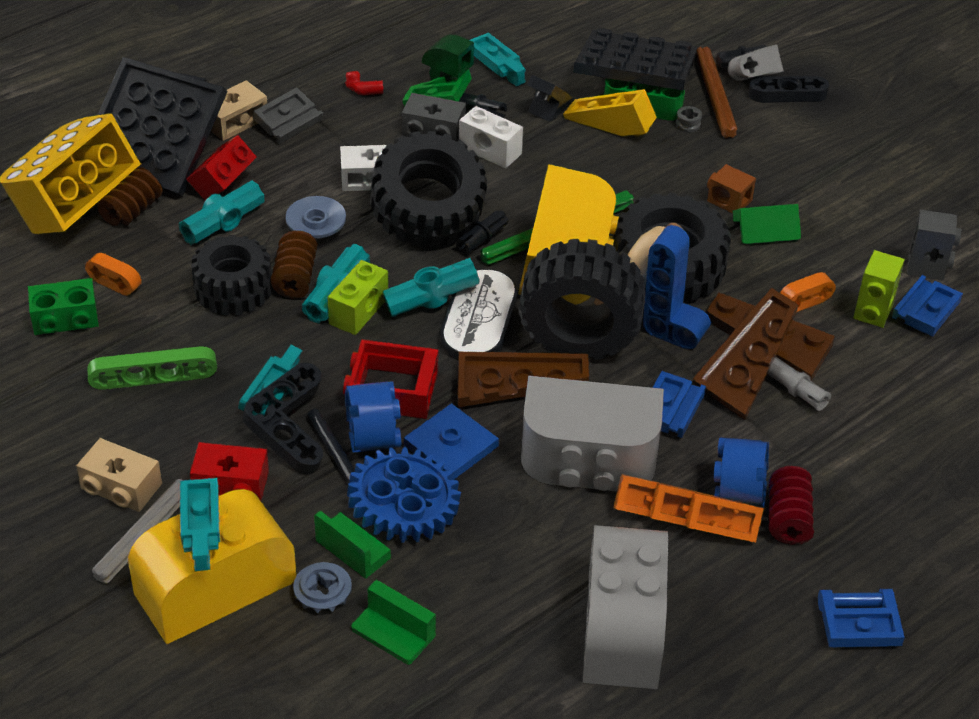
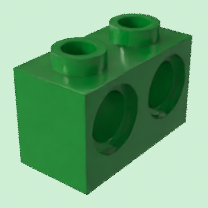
M92 278L28 286L29 312L34 335L99 327Z

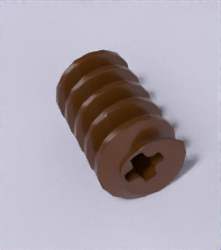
M137 167L97 202L98 211L108 224L118 226L119 224L129 225L133 218H137L140 212H143L147 209L148 205L155 202V198L158 199L162 195L163 190L159 181L150 171L143 167Z
M297 230L287 232L279 240L273 273L271 275V285L279 295L285 298L300 299L309 292L317 242L307 232Z

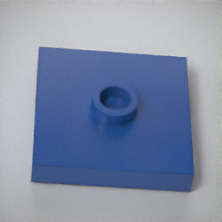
M451 403L404 437V446L413 453L417 449L421 450V457L424 459L430 454L434 455L432 461L434 464L442 461L445 462L443 471L452 470L454 472L452 480H454L499 446V438Z

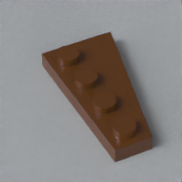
M771 288L693 378V385L698 387L701 384L705 385V393L746 420L797 313L798 304Z
M719 292L706 310V314L709 316L711 324L731 335L755 306ZM793 320L776 357L799 373L805 372L812 381L832 348L835 336Z
M459 351L458 407L525 397L528 376L589 382L588 354Z

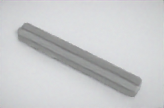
M177 479L93 567V577L103 584L109 583L127 564L129 552L135 541L151 527L167 520L180 507V481H183L182 479Z

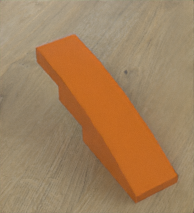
M621 474L613 506L617 510L755 543L764 510L761 507Z

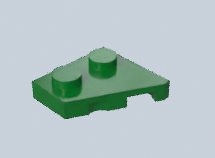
M468 69L459 78L447 82L445 77L442 76L429 82L411 86L402 100L404 107L411 93L459 102L472 79L470 70Z

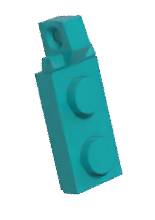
M489 32L470 40L474 42V56L500 77L506 76L508 81L515 86L525 83L526 69L520 62V56Z
M290 345L282 358L271 356L240 399L238 408L244 411L246 402L298 365L302 350ZM278 391L274 393V396L279 401H283L288 393ZM266 409L263 410L261 413H258V414H261V415L264 416Z
M218 478L180 481L181 542L184 552L192 551L195 571L210 570L209 550L219 549Z

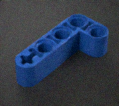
M670 225L664 228L649 249L643 326L651 336L684 349H693L709 329L711 320L703 310L683 303L689 236L682 228Z

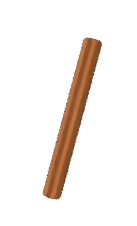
M707 46L704 48L698 47L696 59L721 134L724 138H734L737 135L736 131L738 128L711 50Z

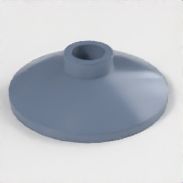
M310 196L297 200L286 212V223L290 230L304 231L311 234L314 238L333 235L346 222L344 207L338 201L324 196Z

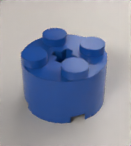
M386 381L346 386L345 406L346 417L351 431L348 433L352 452L386 450L389 447L393 449L401 447L399 427L396 428V419L401 417L399 400L395 399L394 383Z
M720 437L718 442V458H722V461H715L714 482L721 483L720 486L715 488V496L764 508L767 492L766 478L769 466V442Z

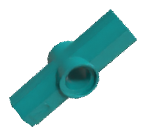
M254 181L244 184L224 197L220 194H213L206 199L200 211L178 223L179 231L183 235L184 240L190 245L199 242L220 228L224 231H231L240 223L242 215L265 202L264 194L259 185Z
M353 244L351 247H346L332 267L326 265L321 269L316 287L302 304V312L308 316L310 321L318 324L321 321H326L328 319L327 297L361 260L370 263V255L366 253L362 246Z
M471 258L441 269L434 266L422 268L415 273L414 279L383 290L382 294L391 316L394 317L420 306L426 308L440 307L447 302L449 295L478 285L480 280Z

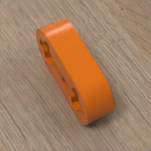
M104 253L95 254L85 264L86 272L95 282L122 295H130L141 285V277L133 267Z
M820 272L787 284L780 293L798 304V312L828 300L835 292L836 285L826 273Z

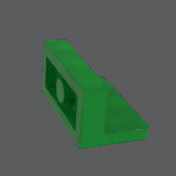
M798 204L733 210V221L740 222L741 241L743 244L790 241L801 238Z
M322 511L314 515L316 541L365 579L391 559V550L343 513H338L332 519Z
M376 579L367 589L368 607L352 623V632L403 663L410 665L436 637V614Z

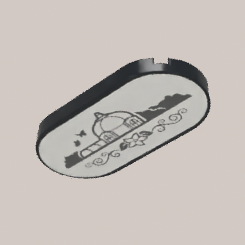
M478 269L476 271L480 280L479 284L452 295L441 328V344L454 359L459 360V351L500 352L502 350L517 303L516 283L507 274L493 269Z

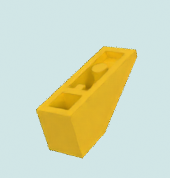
M645 89L575 99L563 113L564 118L619 136L644 135L649 131L650 126L657 118Z

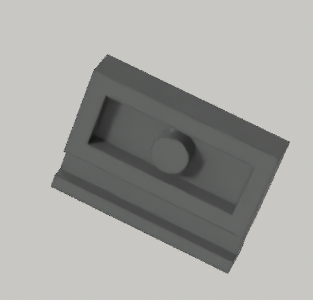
M297 87L254 110L253 119L270 136H274L278 144L320 122L323 117V112L315 109V104Z

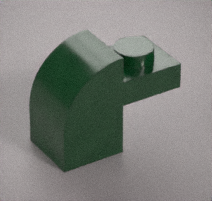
M451 34L442 37L429 48L422 57V63L431 67L429 71L431 80L444 76L447 82L455 79V77L459 78L474 65V42Z

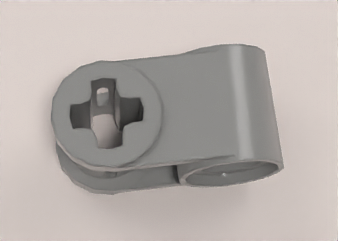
M778 45L754 50V52L737 56L728 65L729 75L736 81L759 76L764 77L784 71Z

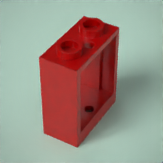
M361 339L358 352L352 353L350 371L352 373L345 376L343 393L345 394L346 386L364 384L368 369L418 375L415 391L394 388L395 399L399 400L400 414L402 416L427 419L438 375V349Z

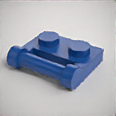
M880 589L877 593H832V590H819L818 606L819 610L822 611L829 647L902 646L905 637L892 589ZM842 607H880V608H842Z

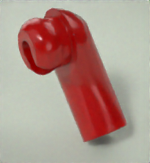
M358 71L346 73L347 81L345 85L348 89L359 95L383 94L382 80L360 81V73Z

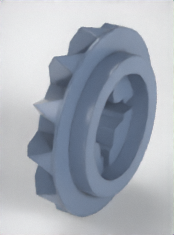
M328 562L311 564L302 569L294 580L295 600H299L304 609L314 608L317 614L321 609H330L333 612L337 605L346 604L347 597L352 591L351 578L342 567ZM317 581H320L321 585L323 584L325 588H328V594H322L320 590H317Z

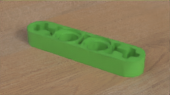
M191 347L99 357L93 359L88 364V382L96 389H113L204 379L216 372L217 361L215 352L208 347ZM165 363H174L177 365L175 368L170 370L161 368V365ZM134 366H139L144 369L139 373H131L128 371L129 368Z

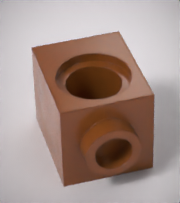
M726 164L717 173L714 172L710 176L707 183V188L709 189L707 201L733 213V210L745 208L753 200L756 178Z

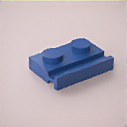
M922 275L894 308L892 318L897 319L900 317L905 320L904 324L933 337L959 305L963 293L937 281L931 283L926 280V276Z
M661 371L652 387L664 389L661 431L668 433L670 430L678 433L677 437L682 438L705 395L706 386L701 384L698 387L692 385L691 380Z

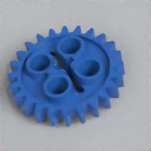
M389 447L388 455H384L381 451L377 450L375 459L366 455L364 464H356L355 472H351L348 483V506L354 508V518L363 517V528L374 525V535L385 531L387 532V540H390L396 534L399 535L401 543L405 542L407 535H411L416 542H419L422 533L429 539H432L434 530L443 533L445 524L452 525L454 515H457L460 503L459 481L452 480L454 473L452 470L443 471L445 462L432 463L434 456L432 454L424 459L421 457V450L419 449L411 455L406 447H403L401 454H397L392 447Z

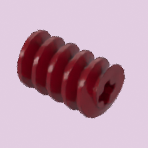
M798 466L779 468L770 476L768 483L770 533L776 540L791 545L806 543L814 535L812 476L806 469Z

